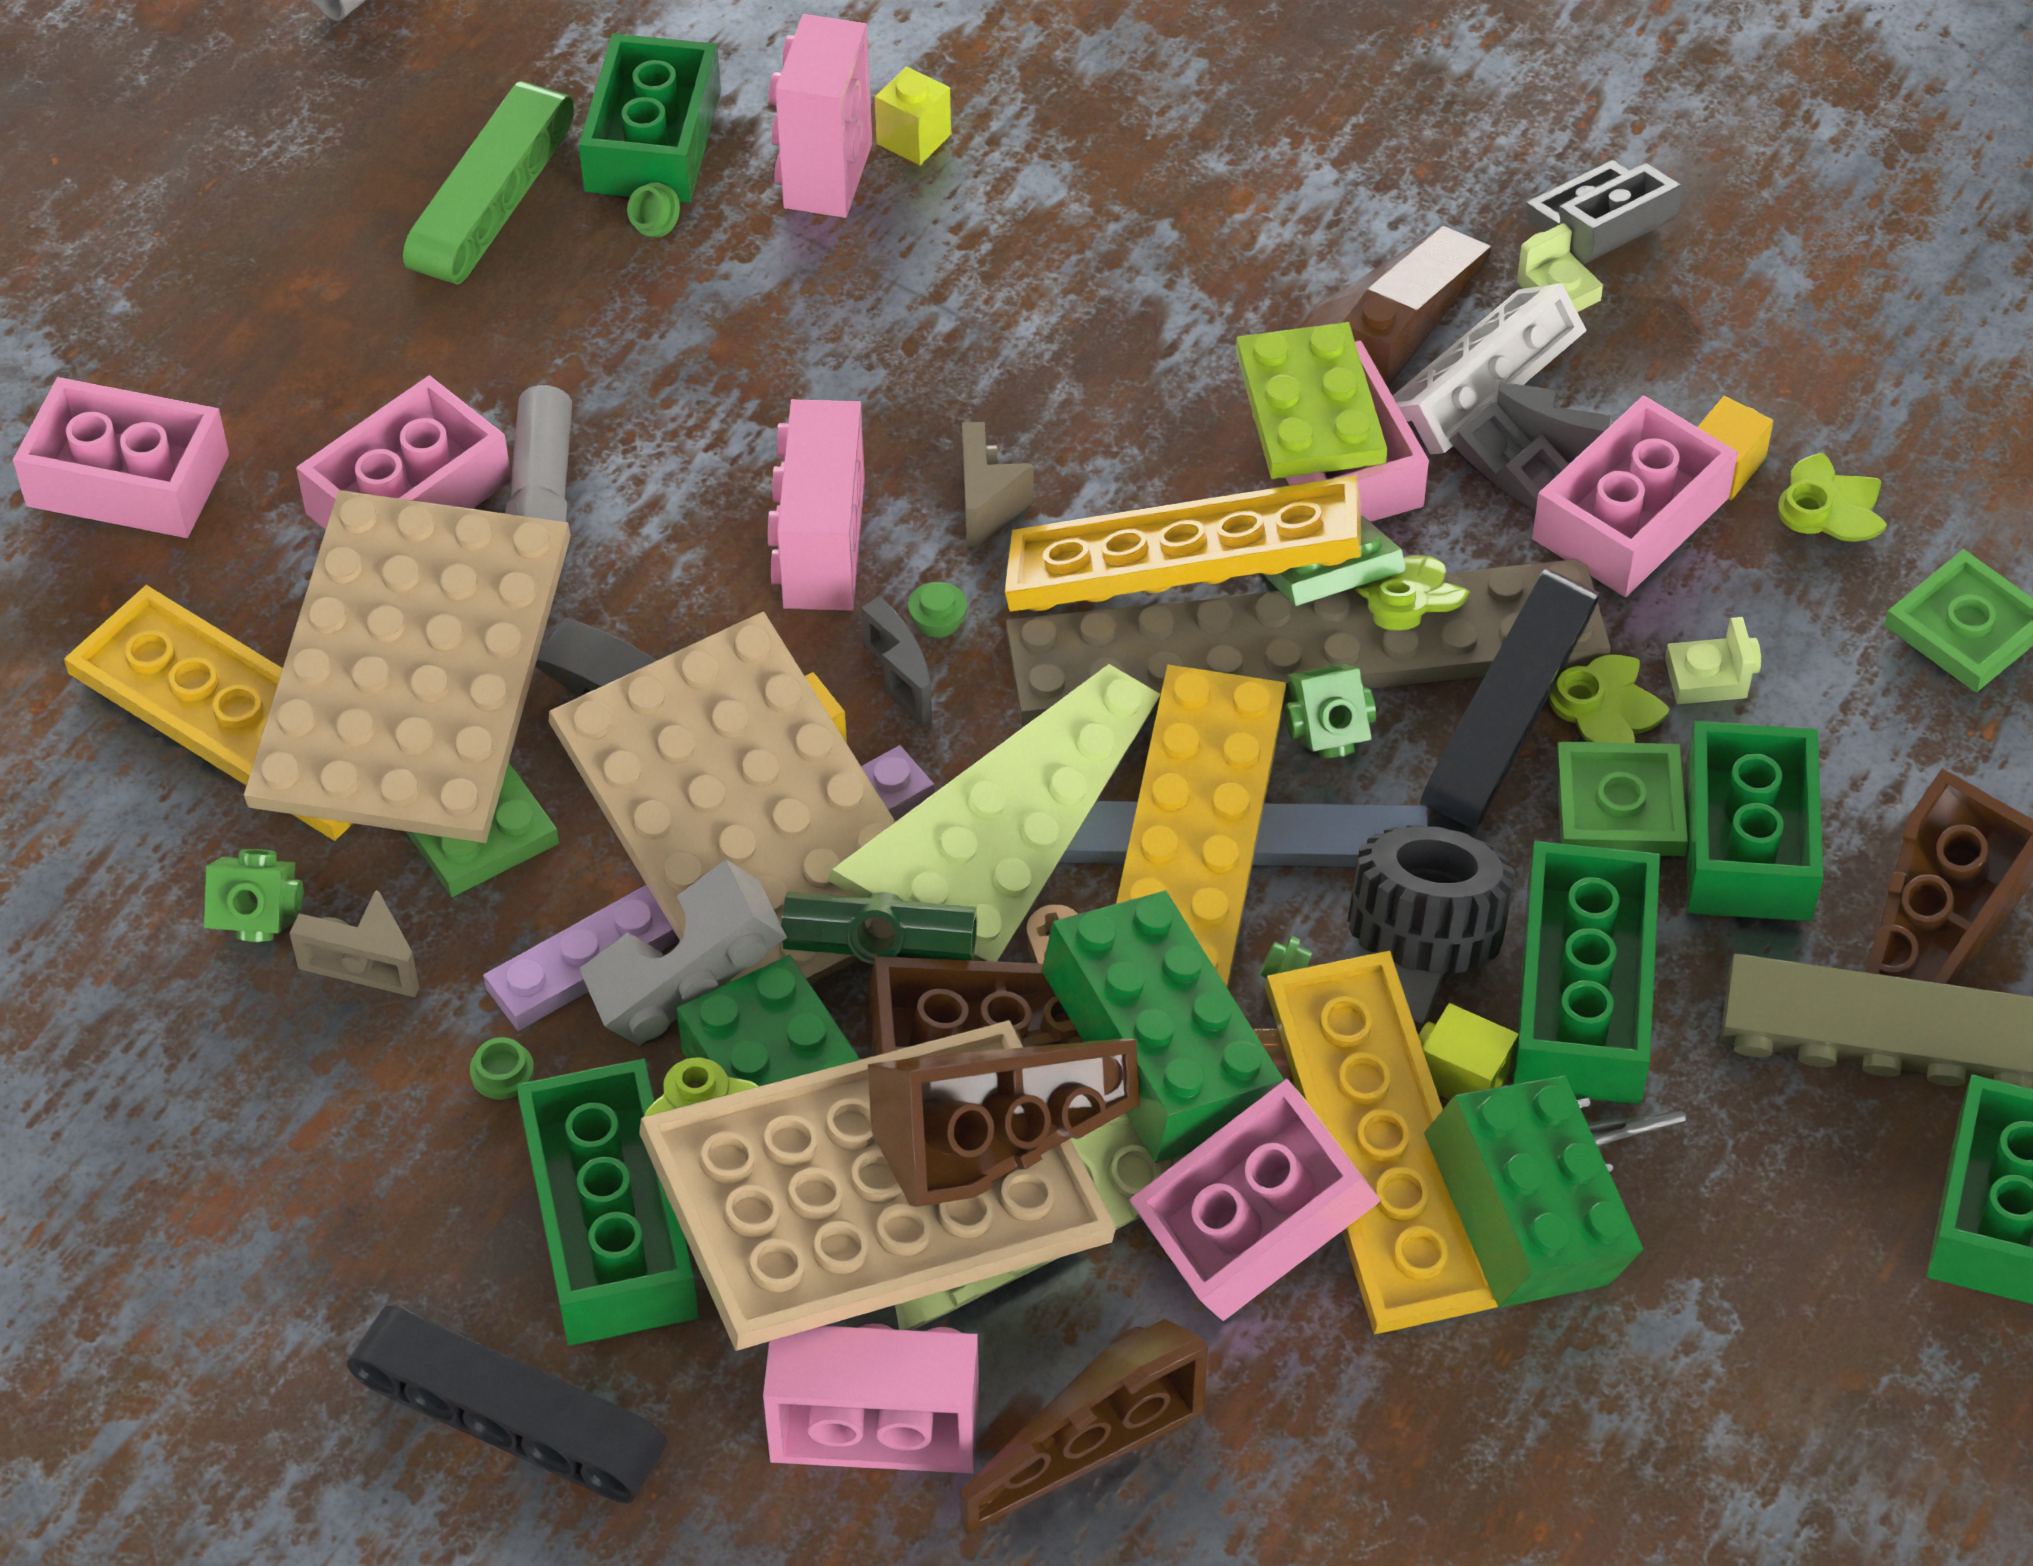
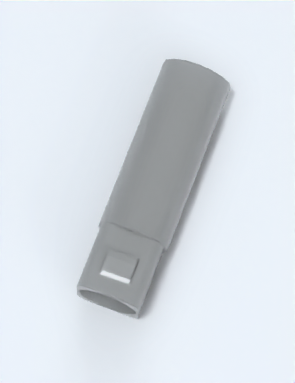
M549 385L530 387L522 392L518 399L510 496L505 514L566 522L567 501L565 500L572 400L567 393L559 388Z

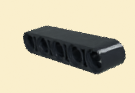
M1548 568L1542 571L1434 768L1422 794L1421 805L1427 806V808L1473 830H1477L1581 638L1599 600V592Z
M386 1306L381 1310L347 1360V1367L352 1375L371 1390L618 1503L628 1504L633 1502L667 1447L668 1442L665 1435L647 1419L396 1306Z

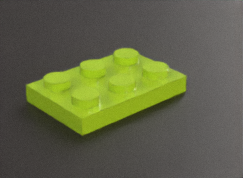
M1349 322L1238 336L1236 338V355L1271 479L1386 464V442Z

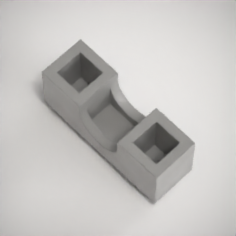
M727 859L677 895L685 913L686 926L682 939L670 953L663 956L662 952L627 932L579 968L606 1028L641 1046L647 1040L654 1039L664 1033L669 1024L678 1018L676 1007L721 987L745 968L762 961L771 949L787 938L760 880Z

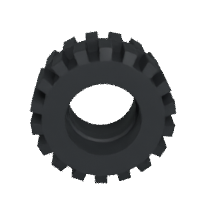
M1407 825V828L1393 827L1385 829L1384 834H1374L1369 837L1367 844H1362L1359 850L1347 922L1350 923L1349 931L1353 937L1359 939V945L1366 951L1380 953L1390 950L1393 962L1401 965L1402 968L1442 974V972L1460 973L1467 972L1468 968H1480L1487 965L1488 959L1496 958L1503 944L1514 888V870L1508 866L1509 861L1503 854L1493 851V846L1484 841L1474 839L1471 835L1463 832L1421 825Z

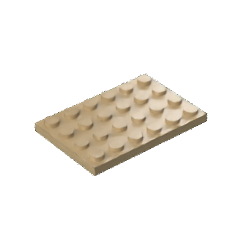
M338 490L244 793L248 808L486 843L571 534L568 522Z
M764 611L549 712L551 727L679 940L682 939L685 931L686 917L677 895L725 859L760 880L781 924L787 892L855 897L828 881L831 870L895 823L894 818ZM873 917L865 920V926L873 936L885 939L895 935L893 927L885 919ZM781 942L771 949L762 961L745 968L725 984L789 954L809 984L860 959L855 955L786 950L783 949V943Z
M1010 1020L641 1118L639 1132L735 1351L1112 1243L1116 1226L1071 1139L1042 1154L1043 1160L1027 1169L1017 1168L992 1182L993 1188L975 1198L914 1207L909 1205L871 1131L868 1064L922 1056L1023 1048Z

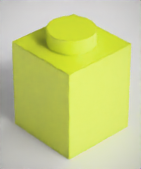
M906 66L875 96L877 145L921 165L951 135L950 87Z
M1449 1003L1437 1024L1428 1021L1418 1036L1437 1094L1452 1100L1455 1095L1503 1087L1514 1068L1519 1034Z

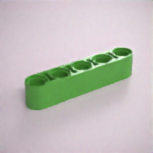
M523 81L517 82L412 227L404 245L403 263L405 268L456 285L464 282L566 137L574 115V101L570 95Z

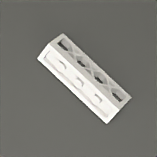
M1562 283L1518 289L1397 391L1393 398L1406 421H1412L1429 453H1445L1453 446L1449 441L1452 436L1493 400L1497 403L1500 382L1524 385L1587 330Z

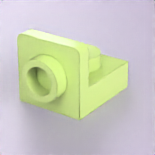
M1562 223L1546 232H1539L1522 244L1517 283L1523 289L1562 283L1576 311L1579 312L1601 301L1603 284L1569 252L1572 230L1565 223Z
M1743 617L1730 618L1726 638L1667 644L1665 662L1677 705L1748 697L1752 674L1760 672L1761 652L1757 638L1748 637Z

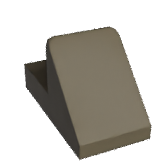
M962 422L967 547H979L1032 503L1034 499L1033 466L1028 463L998 464L997 445H986L985 422Z
M379 891L374 892L358 927L350 926L346 922L333 917L321 919L298 914L289 933L298 969L416 997L420 987L412 950Z

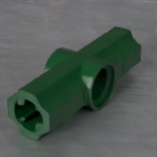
M787 892L781 926L787 938L782 943L783 949L855 955L863 962L874 964L875 956L973 961L978 917L977 907L904 901L897 895L888 892L873 893L866 898ZM873 917L885 919L893 927L895 935L885 939L875 937L866 928L865 920Z

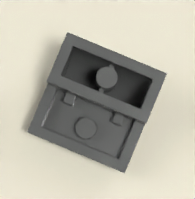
M1611 160L1526 202L1527 220L1544 232L1565 223L1572 230L1569 252L1584 265L1672 221L1677 216L1681 206V184L1647 163L1628 170L1614 160Z

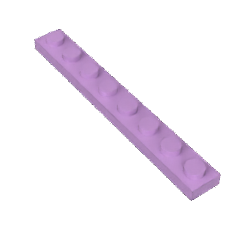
M901 745L861 766L895 821L935 793L934 783ZM645 885L483 974L485 987L517 1031H520L588 993L589 990L579 968L627 932L660 952L680 940L648 886Z

